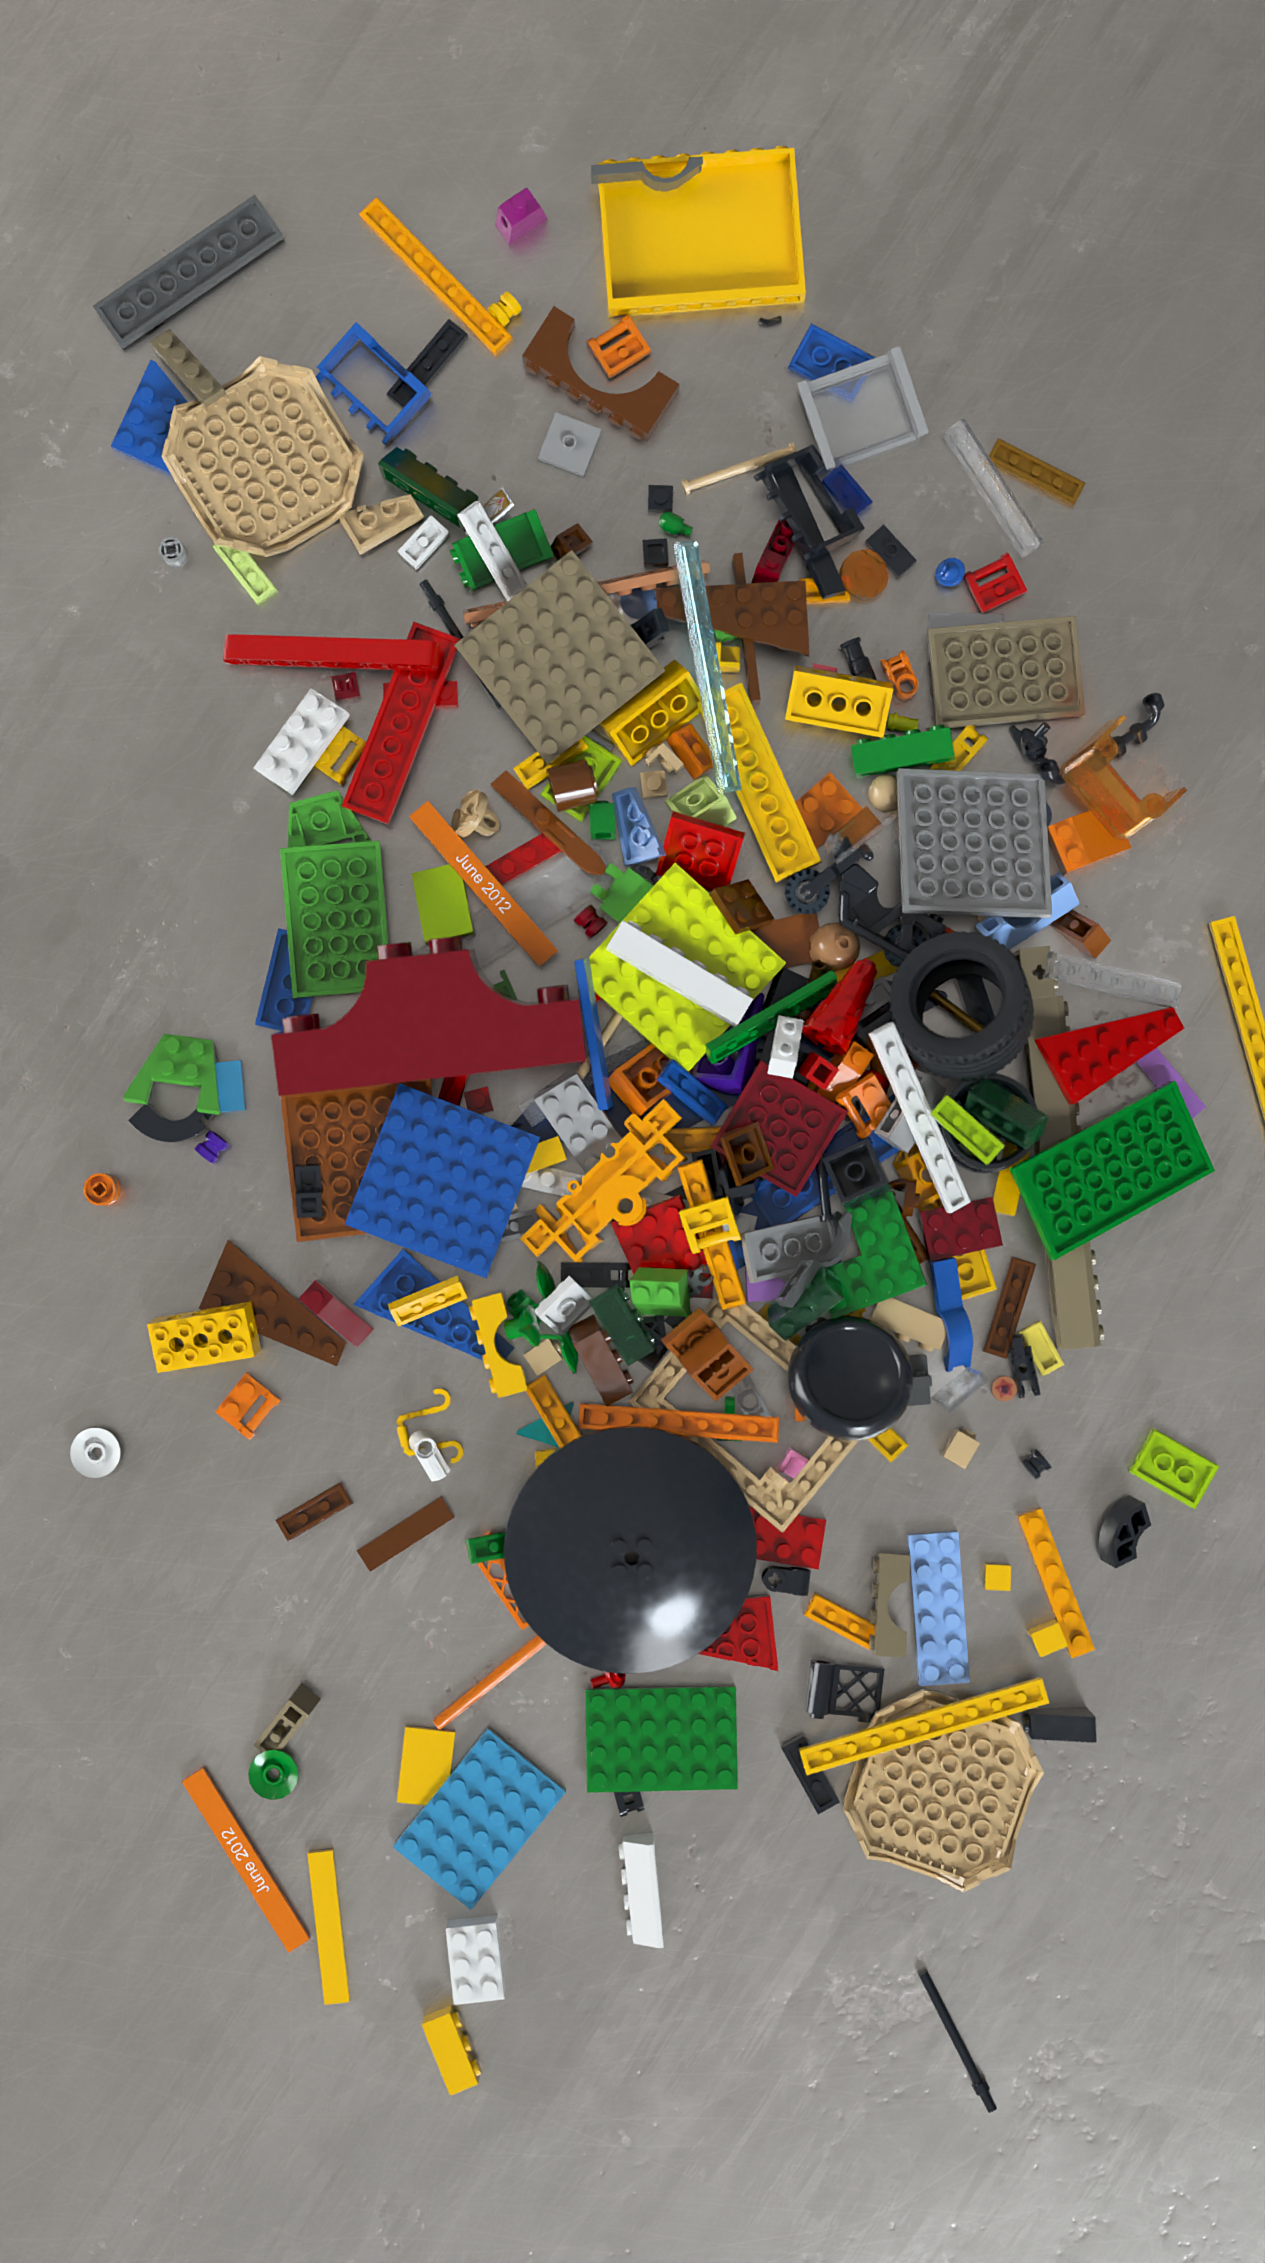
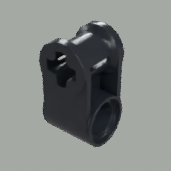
M773 1565L763 1570L761 1578L769 1591L808 1596L811 1570L802 1567ZM773 1573H776L779 1580H775L774 1584H772L768 1577H773Z

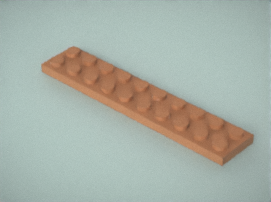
M703 559L598 581L597 583L606 594L616 592L618 596L631 594L633 588L640 587L642 591L657 588V583L664 582L666 586L681 583V578L688 577L691 581L705 578V573L710 572L709 562ZM508 601L463 610L465 624L471 623V627L478 626Z

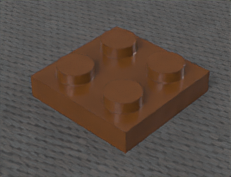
M749 879L715 888L709 894L735 935L769 925L775 919Z

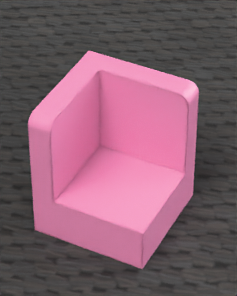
M789 1446L776 1468L781 1473L784 1472L794 1479L810 1459Z

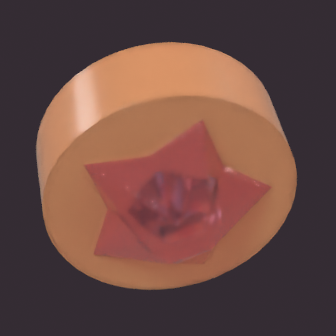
M999 1376L992 1382L991 1392L996 1399L1009 1401L1015 1397L1017 1386L1010 1377Z

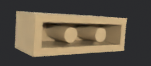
M893 1298L874 1304L869 1316L870 1320L897 1332L895 1336L898 1339L908 1343L910 1339L920 1342L918 1347L932 1352L933 1348L940 1350L947 1334L941 1318Z

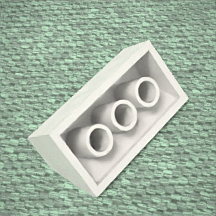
M653 1833L623 1835V1844H619L620 1859H625L626 1869H621L622 1884H627L628 1894H624L625 1910H630L631 1919L626 1920L627 1935L633 1936L634 1944L664 1948Z

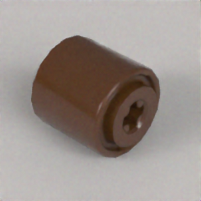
M586 759L546 769L558 812L597 801L596 794H598L596 779L591 765H588Z

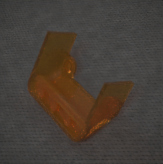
M1124 714L1106 722L1061 767L1063 779L1111 836L1117 840L1130 838L1163 815L1187 791L1185 787L1166 793L1163 797L1157 793H1150L1140 800L1109 764L1118 751L1117 743L1110 734L1126 719Z

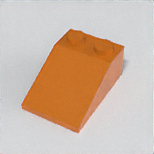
M1113 802L1047 827L1048 843L1063 876L1132 848Z
M650 1044L625 1062L609 1077L610 1087L631 1113L636 1114L639 1118L672 1093L656 1080L669 1059L653 1044Z

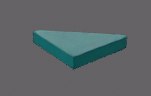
M573 1402L564 1405L570 1415L574 1405ZM542 1417L517 1431V1435L559 1447Z

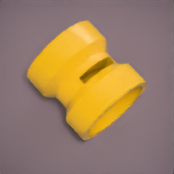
M505 291L497 303H492L488 307V311L505 327L509 323L510 318L517 316L522 311V308L517 300L509 292Z

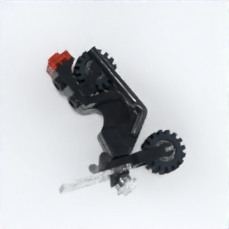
M893 812L853 844H851L848 836L844 838L840 835L841 832L839 831L835 835L830 833L823 846L827 848L826 854L831 853L835 855V862L821 873L812 869H804L794 873L786 884L785 897L789 906L796 912H800V914L810 915L819 912L826 906L829 900V883L841 874L839 894L840 924L882 948L886 959L891 965L900 967V963L906 959V956L914 948L927 941L923 931L914 925L915 921L928 930L931 939L944 933H953L955 930L943 924L944 918L937 914H930L928 916L927 914L902 913V901L893 908L883 907L877 896L878 881L859 864H854L860 859L861 855L867 861L873 860L874 854L865 842L897 818ZM899 917L901 925L898 924L891 928L885 937L879 934V932L888 925H891Z

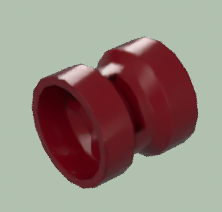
M592 904L581 911L573 920L577 926L583 927L589 939L597 935L608 924L603 917H599L596 914V909Z

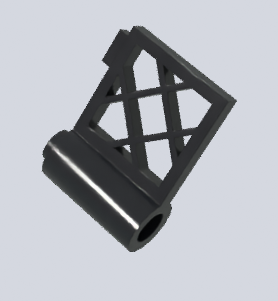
M811 1660L805 1712L809 1713V1717L815 1719H824V1715L832 1714L858 1717V1722L870 1723L875 1712L880 1710L885 1669L883 1667L833 1663L826 1660ZM840 1670H849L855 1676L846 1686H843L839 1681ZM855 1671H860L861 1673L857 1675ZM869 1672L877 1673L876 1683L868 1689L861 1679ZM859 1681L866 1691L854 1700L847 1690ZM845 1693L852 1703L845 1709H837L836 1701ZM868 1695L874 1701L873 1712L863 1711L858 1705Z

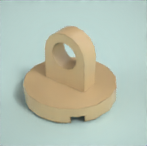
M477 789L469 791L461 799L460 803L463 805L460 810L456 809L451 820V828L460 837H466L473 831L484 836H491L500 827L498 817L486 808V794ZM484 819L489 823L490 827L485 824Z

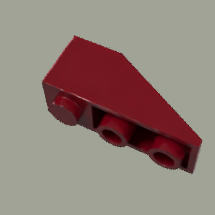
M778 519L757 564L751 583L779 582L795 546V543L791 540L794 534L787 520L780 522Z

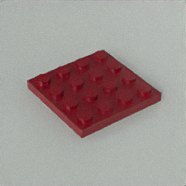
M761 1060L710 1147L726 1156L720 1139L721 1133L759 1122L774 1166L773 1170L761 1175V1177L797 1197L847 1115L848 1110L794 1078L767 1074L769 1064Z

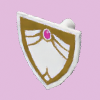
M502 487L483 505V508L492 524L496 525L512 518L507 511L514 506V503L505 488Z

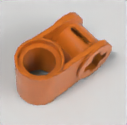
M899 651V655L888 660H880L885 677L890 683H893L895 696L901 701H909L914 698L918 689V680L905 651ZM909 683L913 690L904 692L901 690L900 684Z

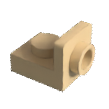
M664 743L659 747L654 745L645 754L648 757L645 760V764L648 767L660 757L662 760L659 763L669 773L673 770L678 774L684 768V763Z

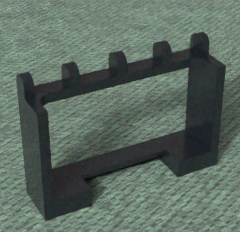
M814 444L771 462L763 471L753 477L756 482L762 480L769 493L765 495L767 501L774 499L782 512L778 516L780 522L787 520L795 533L791 537L793 543L800 541L807 553L803 556L805 562L854 540L865 529L852 507L845 510L842 514L840 513L817 476L825 466ZM797 464L840 532V535L826 540L818 546L812 543L772 475Z

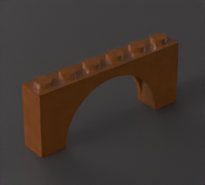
M553 306L522 355L525 369L534 375H537V373L542 375L551 386L563 388L570 398L576 401L579 399L584 401L591 411L597 414L601 412L608 416V420L615 426L620 427L622 425L629 429L628 432L636 439L641 440L643 438L648 441L678 395L679 383L658 371L646 385L628 393H605L590 387L576 374L568 357V345L575 329V319Z

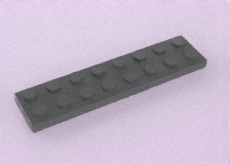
M253 195L93 305V308L121 348L124 349L284 239L283 234L258 198Z

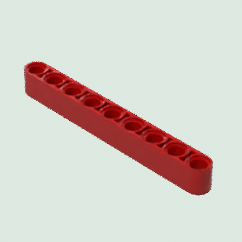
M228 634L225 636L223 661L235 665L435 671L438 670L440 643L431 640Z

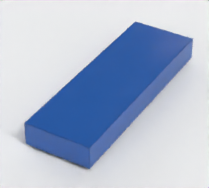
M673 1059L668 1060L656 1079L711 1126L716 1125L728 1106Z

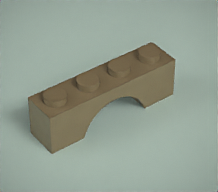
M878 1553V1558L873 1559V1573H877L876 1584L872 1583L871 1597L876 1599L875 1609H871L870 1624H874V1635L870 1634L869 1650H873V1655L906 1658L907 1632L897 1627L892 1621L888 1611V1601L891 1593L897 1586L909 1581L911 1555Z

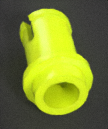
M894 712V714L889 713L886 728H889L891 732L894 730L906 732L917 729L919 719L897 715V712Z

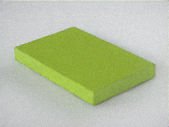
M583 736L582 738L589 748L567 763L586 759L594 772L598 788V794H596L598 799L622 763V759L587 736ZM548 782L540 796L555 805ZM589 804L565 810L564 812L582 823L590 808Z
M450 864L411 873L426 945H428V940L465 937L475 934L465 883Z
M1152 1428L1129 1472L1191 1508L1196 1509L1220 1466Z

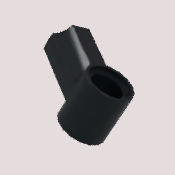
M886 1005L868 1019L859 1021L857 1023L859 1026L852 1040L863 1048H868L867 1038L870 1036L869 1033L889 1022H893L890 1007Z

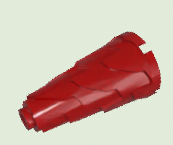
M864 958L853 964L841 981L835 984L825 1000L819 1003L808 1020L805 1021L802 1032L816 1046L821 1042L825 1045L823 1050L836 1055H844L847 1052L859 1026L857 1023L867 1005L866 1000L878 972L873 961Z

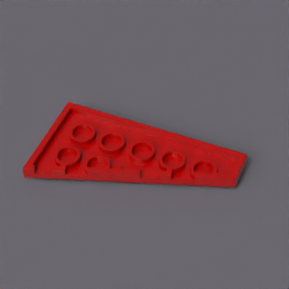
M1174 1007L1054 1034L1034 1039L1068 1104L1072 1105L1185 1028Z

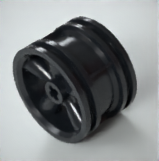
M990 1074L986 1078L961 1082L949 1095L966 1112L971 1114L977 1122L982 1123L984 1119H988V1123L993 1125L988 1131L995 1138L999 1139L1002 1137L1004 1140L1017 1146V1149L1010 1156L997 1160V1156H995L986 1165L977 1156L975 1158L966 1153L958 1145L961 1142L941 1124H938L953 1161L960 1167L976 1173L998 1172L1022 1159L1033 1146L1039 1130L1038 1109L1029 1091L1018 1081L1002 1074ZM991 1088L999 1090L992 1107H981L974 1089ZM1016 1103L1021 1111L1024 1126L1005 1125L1002 1114L1007 1112Z

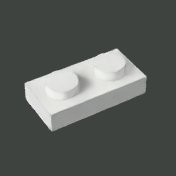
M430 516L398 550V554L417 570L450 533L434 517Z

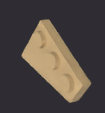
M410 494L384 500L381 504L368 507L366 505L358 506L355 510L347 511L339 517V520L361 555L422 520L424 516Z

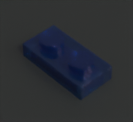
M842 464L822 479L823 485L844 510L852 507L857 516H859L873 503Z

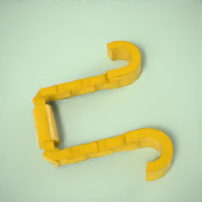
M437 1388L433 1390L435 1395H444L445 1403L443 1405L406 1413L405 1415H400L397 1419L398 1427L396 1428L401 1447H404L403 1452L410 1457L416 1454L409 1448V1435L406 1425L403 1424L404 1420L437 1413L446 1409L451 1402V1396L446 1389ZM456 1440L443 1441L436 1444L438 1449L448 1446H455L458 1449V1455L452 1457L450 1463L458 1462L464 1454L462 1444Z

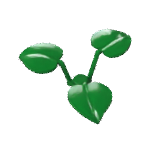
M537 1261L536 1281L538 1289L543 1296V1301L556 1287L550 1271L543 1263ZM540 1303L534 1307L530 1304L525 1305L519 1317L504 1321V1331L509 1340L524 1337L534 1347L540 1345L541 1338L559 1340L564 1360L572 1370V1374H577L578 1352L572 1343L569 1332H564L563 1336L540 1333L534 1311Z

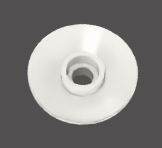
M89 1428L82 1431L75 1437L70 1449V1457L75 1469L82 1475L90 1478H100L111 1473L118 1465L121 1456L118 1440L111 1432L103 1428ZM95 1447L101 1449L102 1453L100 1456L94 1455L93 1450Z

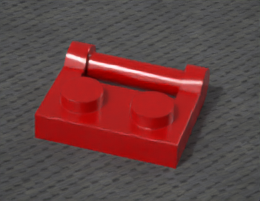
M1009 553L1001 555L999 560L974 572H966L963 578L980 612L983 614L1028 591ZM1005 568L1008 573L981 586H978L976 582L1000 569Z

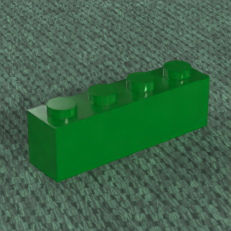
M941 724L932 726L930 731L920 732V729L906 731V735L898 737L895 734H886L883 738L881 737V740L871 741L870 738L857 740L855 745H851L855 775L857 778L895 772L899 768L911 769L956 760L950 727L945 728V725Z

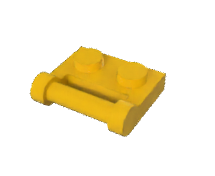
M342 726L314 767L342 786L346 781V775L361 756L366 741ZM351 742L354 743L356 746L337 772L332 770Z
M728 1196L679 1211L693 1254L701 1252L700 1249L732 1239L733 1241L742 1239ZM725 1224L729 1226L730 1230L698 1240L695 1235L696 1233Z

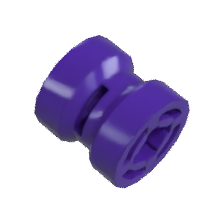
M209 1130L205 1135L207 1141L199 1143L195 1147V1151L212 1164H215L219 1159V1150L225 1151L230 1144L217 1133Z

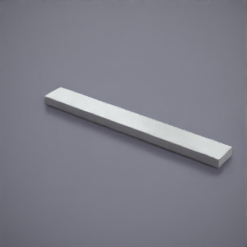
M889 1022L869 1033L946 1213H952L971 1201L938 1124L929 1115L932 1110L895 1024Z

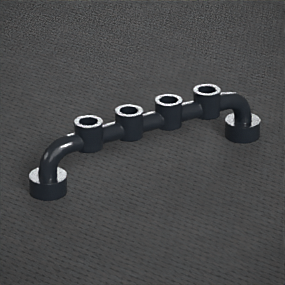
M1151 693L1144 697L1142 701L1144 709L1150 714L1146 721L1131 725L1127 733L1122 736L1112 737L1108 745L1102 749L1090 751L1088 758L1080 763L1070 764L1067 767V771L1060 775V769L1055 760L1048 759L1043 761L1038 766L1040 777L1043 780H1049L1050 783L1055 785H1061L1070 780L1072 783L1077 784L1085 779L1084 771L1090 767L1093 770L1103 769L1106 766L1104 758L1111 754L1114 757L1123 756L1127 752L1126 744L1131 741L1135 744L1145 742L1148 738L1146 732L1157 724L1161 710L1165 706L1162 695Z

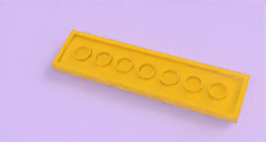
M742 682L698 702L697 706L776 883L791 877L796 872L822 863Z

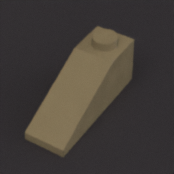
M301 1683L253 1746L261 1752L272 1749L281 1751L321 1698Z

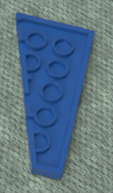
M402 1249L353 1305L396 1323L389 1310V1303L438 1284L441 1281L405 1249ZM463 1301L401 1325L480 1360H483L482 1355L486 1354L484 1344L479 1345L476 1330H480L477 1320H472L469 1306ZM496 1331L495 1342L497 1349L506 1359L515 1347Z

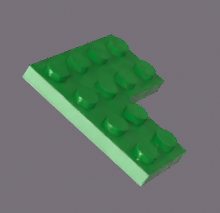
M892 1190L872 1197L848 1209L845 1208L846 1211L852 1214L851 1226L862 1255L824 1268L816 1273L832 1319L927 1285Z

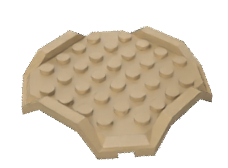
M259 356L240 376L222 385L226 395L207 408L199 400L174 406L168 437L165 440L161 457L183 496L214 544L269 557L288 551L331 526L352 507L364 454L351 439L325 397L312 369L297 365L289 366L279 363L278 360Z
M922 1689L876 1711L868 1728L963 1699L938 1691ZM1004 1716L855 1761L846 1791L843 1810L867 1859L893 1863L938 1879L961 1892H965L980 1885V1882L992 1876L996 1877L1012 1868L1016 1840L1032 1793L1044 1771L1032 1750L1021 1724L1012 1718Z

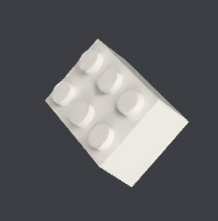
M498 1914L448 1920L446 1937L454 2005L504 1999L506 1987Z

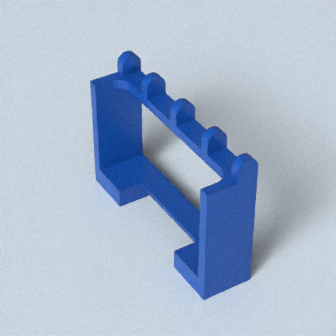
M357 322L317 366L320 370L316 375L318 383H321L327 377L336 385L331 391V395L334 398L343 392L354 402L348 409L351 414L356 413L359 408L371 418L366 425L369 431L373 430L376 425L381 427L387 433L382 440L385 446L396 437L433 395L424 384L396 361ZM358 340L416 392L415 396L388 426L330 374Z

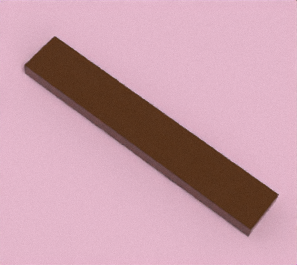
M734 553L732 556L734 583L746 584L743 554ZM742 639L749 700L752 705H759L761 698L754 642Z

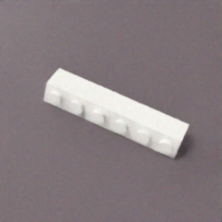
M622 921L606 948L607 951L733 1027L739 1024L753 1000L749 997L750 993L740 986L732 987L727 984L728 979L718 973L712 975L707 972V967L701 962L687 960L684 958L685 953L675 947L669 949L662 944L664 941L654 934L648 936L641 932L642 928L636 923Z

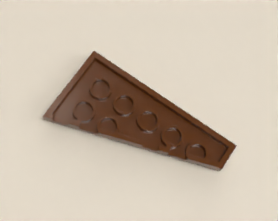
M805 580L656 588L657 608L662 607L663 613L668 619L702 626V628L717 630L734 637L772 645L786 651L790 650L801 653L804 656L809 657L810 655Z
M228 1239L199 1309L203 1310L251 1302L258 1334L338 1366L347 1342Z

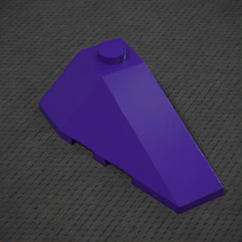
M759 993L750 1003L739 1024L763 1011L765 997L763 993ZM730 1025L725 1032L729 1031L734 1027ZM758 1038L714 1064L708 1060L707 1053H705L694 1065L691 1075L702 1084L723 1093L741 1094L753 1074Z

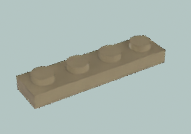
M170 328L150 341L152 349L205 408L226 395L224 388Z

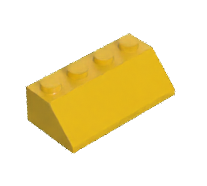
M675 659L664 667L665 672L600 723L607 737L615 744V747L631 766L646 756L645 754L654 745H660L675 731L679 730L700 713L697 703L705 698L688 670Z

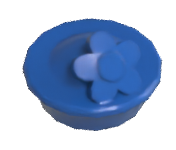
M957 558L943 560L936 568V580L941 585L948 587L958 585L964 578V563Z

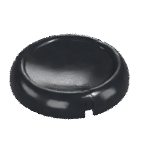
M840 1316L817 1324L799 1340L789 1361L788 1387L797 1410L802 1417L806 1415L811 1420L810 1425L830 1437L848 1441H859L876 1437L896 1424L910 1402L913 1390V1369L909 1356L902 1343L891 1331L870 1319L857 1316Z

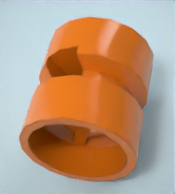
M97 1173L88 1177L84 1183L83 1191L87 1201L91 1204L108 1206L118 1202L122 1196L123 1188L122 1183L116 1176Z

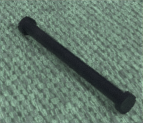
M824 1151L816 1164L822 1214L819 1219L820 1222L835 1221V1218L831 1213L827 1169L822 1160L825 1158Z

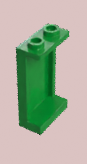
M531 509L493 525L518 570L554 557L536 509ZM470 536L451 543L453 549L449 551L454 563H460L463 572L459 573L464 587L469 586L470 590L473 591L480 586L495 581Z

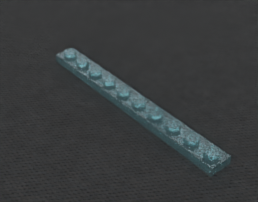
M680 541L674 543L673 547L718 794L742 790L698 544L697 541Z

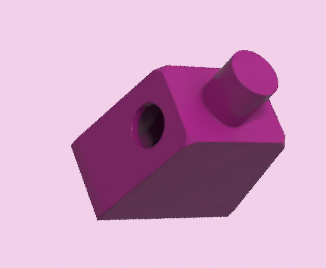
M524 188L498 207L495 226L510 245L546 221L547 216L529 189Z

